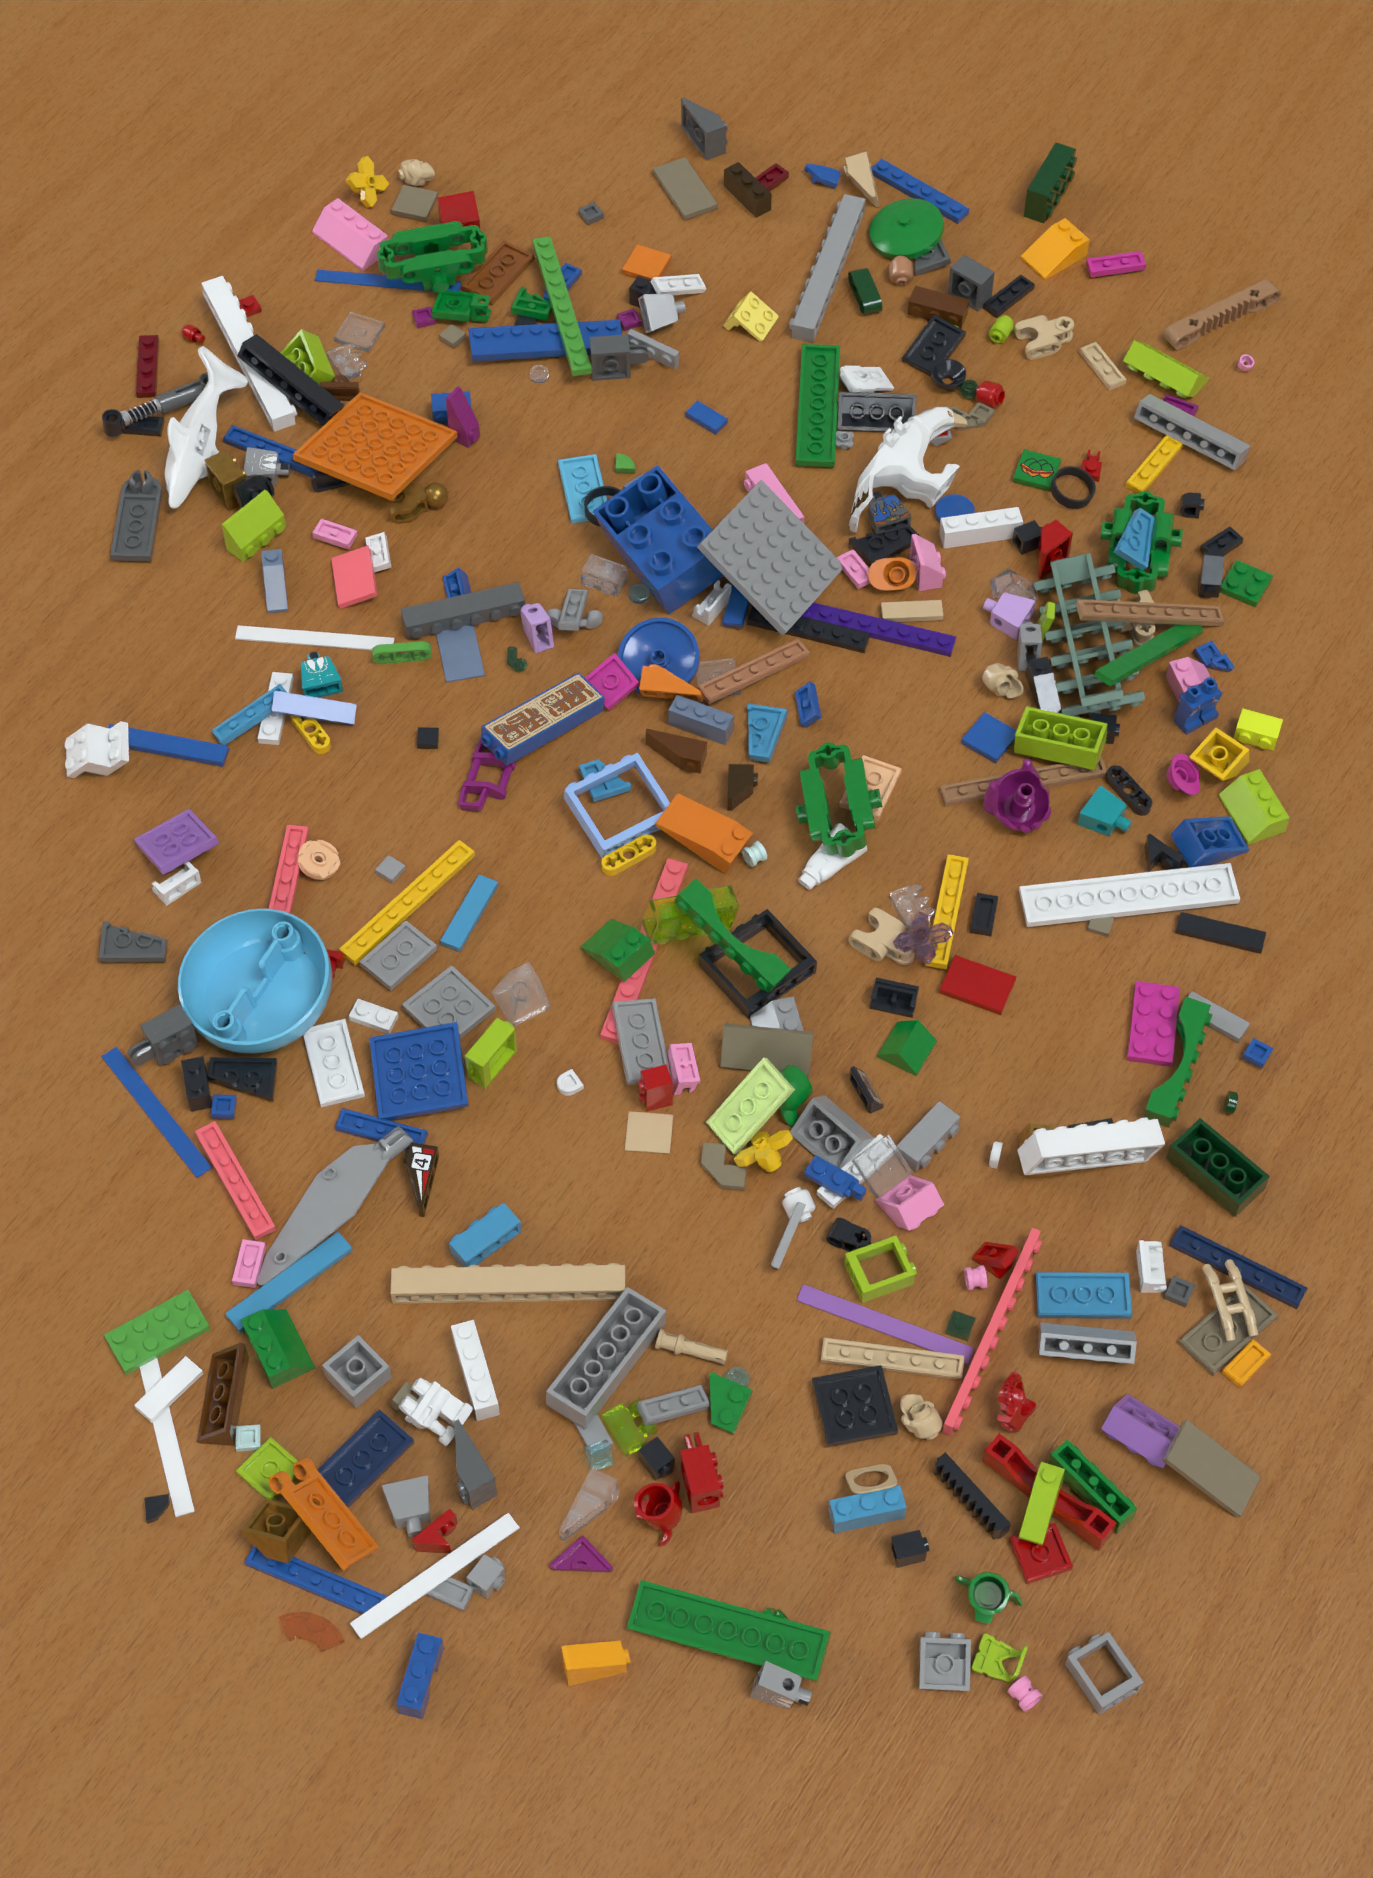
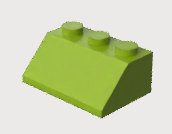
M301 329L280 352L319 385L320 382H331L335 377L317 335Z
M266 490L262 491L222 524L227 550L242 562L254 556L259 549L266 546L270 540L281 534L286 528L283 512Z
M1260 769L1241 775L1219 793L1218 797L1247 845L1286 831L1290 817Z

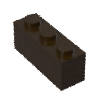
M737 162L724 169V187L756 218L771 210L772 194L742 164Z

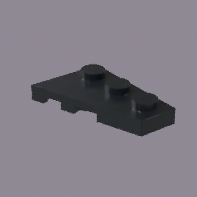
M909 524L886 529L883 533L875 535L869 533L866 534V537L856 539V537L849 538V545L871 566L876 560L893 558L911 547L912 535H920Z
M210 1057L207 1077L211 1082L274 1102L278 1062L277 1058Z

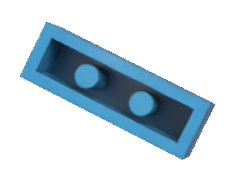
M504 1203L498 1207L495 1206L488 1211L485 1217L481 1220H475L462 1234H456L451 1239V1242H449L450 1253L462 1267L478 1265L522 1232L521 1221Z
M899 1485L879 1491L829 1500L828 1512L835 1534L904 1519L907 1507L901 1486Z

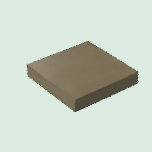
M403 185L391 209L392 215L427 222L437 201L438 192Z

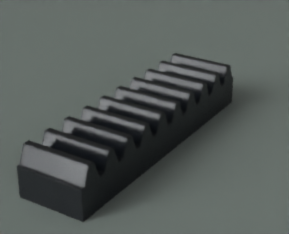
M946 1452L937 1458L934 1475L941 1474L940 1482L948 1481L946 1488L948 1490L954 1488V1497L961 1495L959 1502L960 1504L967 1502V1511L974 1509L972 1517H980V1525L987 1524L985 1531H993V1540L1001 1539L1009 1532L1011 1525L1005 1516Z

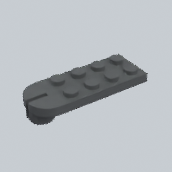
M136 470L122 486L110 554L111 560L152 561L162 489L159 481L153 478L146 470H144V482L141 471Z

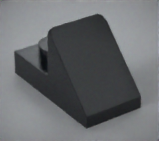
M1149 834L1147 836L1144 849L1148 872L1158 863H1161L1167 870L1182 868L1184 860L1182 855L1153 835Z

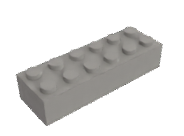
M627 1287L546 1391V1405L586 1429L658 1335L660 1329L666 1324V1310Z

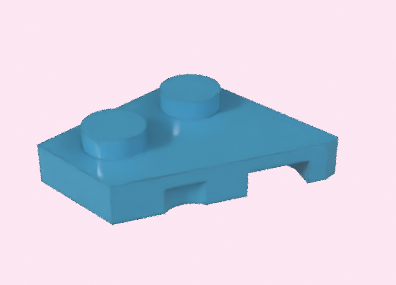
M599 759L579 765V772L584 780L590 773L596 774L602 771L606 765ZM616 776L588 790L593 802L631 791V784L628 781L625 783Z

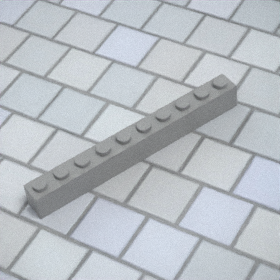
M844 194L842 201H838L837 214L832 216V226H828L826 240L823 239L821 245L822 251L818 252L816 266H812L811 278H808L806 281V291H802L800 305H797L795 309V318H791L789 329L792 330L791 338L814 342L864 216L866 199Z

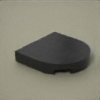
M257 474L250 475L232 486L240 509L264 490L268 491L271 497L274 496V487L271 481Z

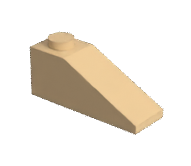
M867 152L846 157L847 165L844 166L846 176H850L852 183L875 207H880L871 162Z

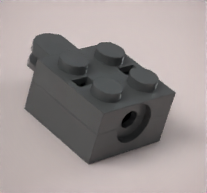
M628 334L589 337L592 381L631 378L630 364H640L648 361L647 346L645 344L629 345Z
M179 1004L140 1025L144 1040L130 1047L128 1055L137 1066L154 1058L160 1067L173 1062L175 1058L185 1053H190L198 1047L193 1023Z

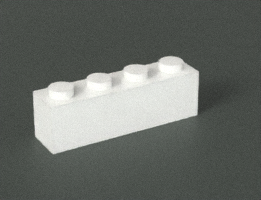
M1019 507L945 517L940 520L939 535L943 549L1013 538L1014 528L1023 525V520Z
M474 1320L452 1325L453 1341L476 1420L480 1421L500 1415L498 1401Z

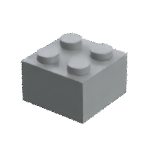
M359 1335L322 1365L325 1377L355 1408L392 1378L389 1365Z

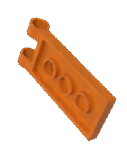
M303 1458L293 1465L294 1475L297 1479L302 1480L297 1485L292 1482L291 1477L285 1471H280L269 1478L271 1490L276 1494L281 1493L343 1571L373 1554L379 1548L374 1539L318 1472L311 1459Z

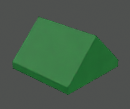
M919 1020L899 1021L877 1054V1058L917 1076L936 1045L937 1040Z

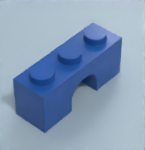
M418 1632L396 1703L399 1714L423 1719L430 1697L431 1679L434 1671L437 1672L444 1650L442 1638Z

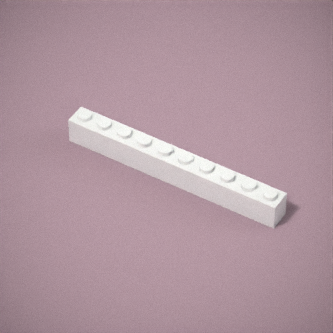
M223 276L202 282L203 295L273 431L295 425L297 412L294 405L289 404L290 399L237 357L242 342L254 336V330L251 323L246 321L247 317L244 309L239 308L240 303L237 296L232 294L231 284L229 282L226 283Z

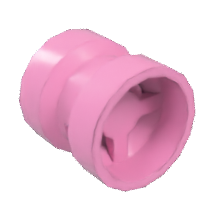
M1026 1675L1017 1680L1007 1691L1012 1698L1019 1700V1707L1024 1712L1035 1706L1043 1697L1038 1689H1033L1031 1680Z

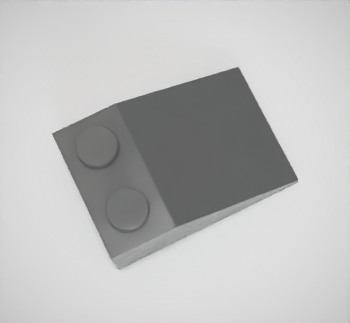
M682 98L681 127L706 161L725 154L727 145V125L725 121H722L716 113L686 98Z
M458 1419L454 1421L458 1475L456 1485L459 1489L458 1495L463 1504L468 1503L473 1510L497 1496L494 1475Z

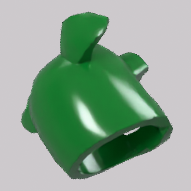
M787 1065L780 1073L795 1090L778 1109H781L784 1121L793 1128L799 1119L796 1109L813 1093V1088L802 1070L797 1066Z
M985 1571L976 1574L972 1579L955 1576L956 1582L968 1588V1599L975 1609L976 1621L990 1624L994 1615L1001 1612L1007 1606L1009 1600L1014 1601L1019 1606L1023 1604L1020 1595L1010 1590L1008 1582L999 1574Z

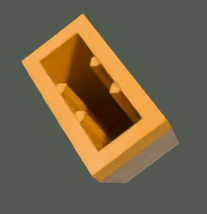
M621 1641L561 1646L568 1686L626 1673L627 1663H631L628 1649L622 1648Z

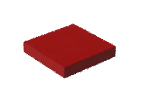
M1056 1523L1049 1524L1043 1546L1020 1539V1534L1009 1537L1026 1584L1073 1570L1072 1562Z

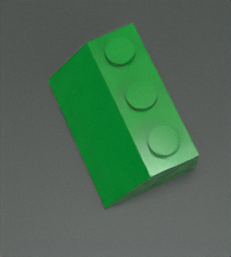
M262 1309L241 1319L244 1332L272 1389L316 1369L287 1309Z

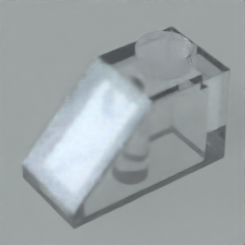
M1009 568L990 581L991 593L997 600L1000 599L1003 593L1032 600L1038 599L1034 583Z

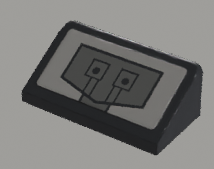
M855 1066L851 1067L849 1079L868 1113L871 1114L883 1109L884 1105L866 1074Z

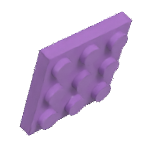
M190 809L134 839L137 847L163 875L219 844L217 837Z

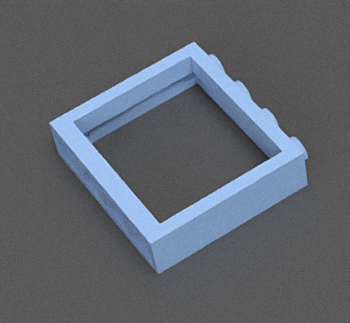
M638 753L632 756L627 755L620 762L614 765L609 764L596 774L590 773L584 780L569 784L564 791V800L601 858L642 835H650L660 830V828L655 826V823L670 804ZM635 767L663 811L604 840L577 796Z

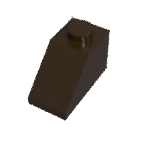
M729 764L728 811H732L753 794V786H758V773H754V765Z

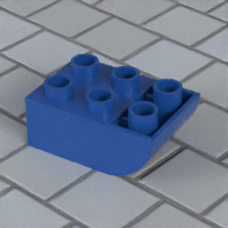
M658 465L593 510L597 521L618 553L668 614H671L724 576L697 548L713 529Z

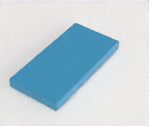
M1035 1273L1038 1318L1131 1319L1132 1317L1129 1273Z

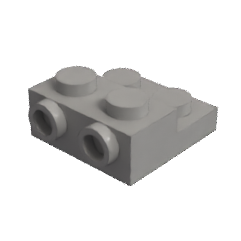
M927 1631L925 1636H920L919 1689L970 1691L971 1639L965 1638V1633H950V1637H940V1632Z

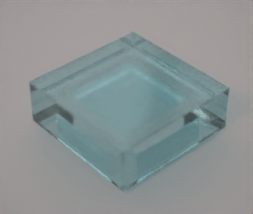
M607 1439L584 1447L592 1472L615 1464Z

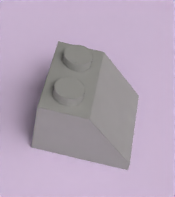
M794 997L773 1000L750 1016L752 1026L804 1031Z

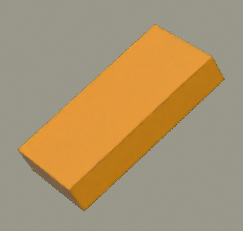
M1252 1339L1223 1369L1222 1374L1241 1388L1270 1358L1271 1353Z

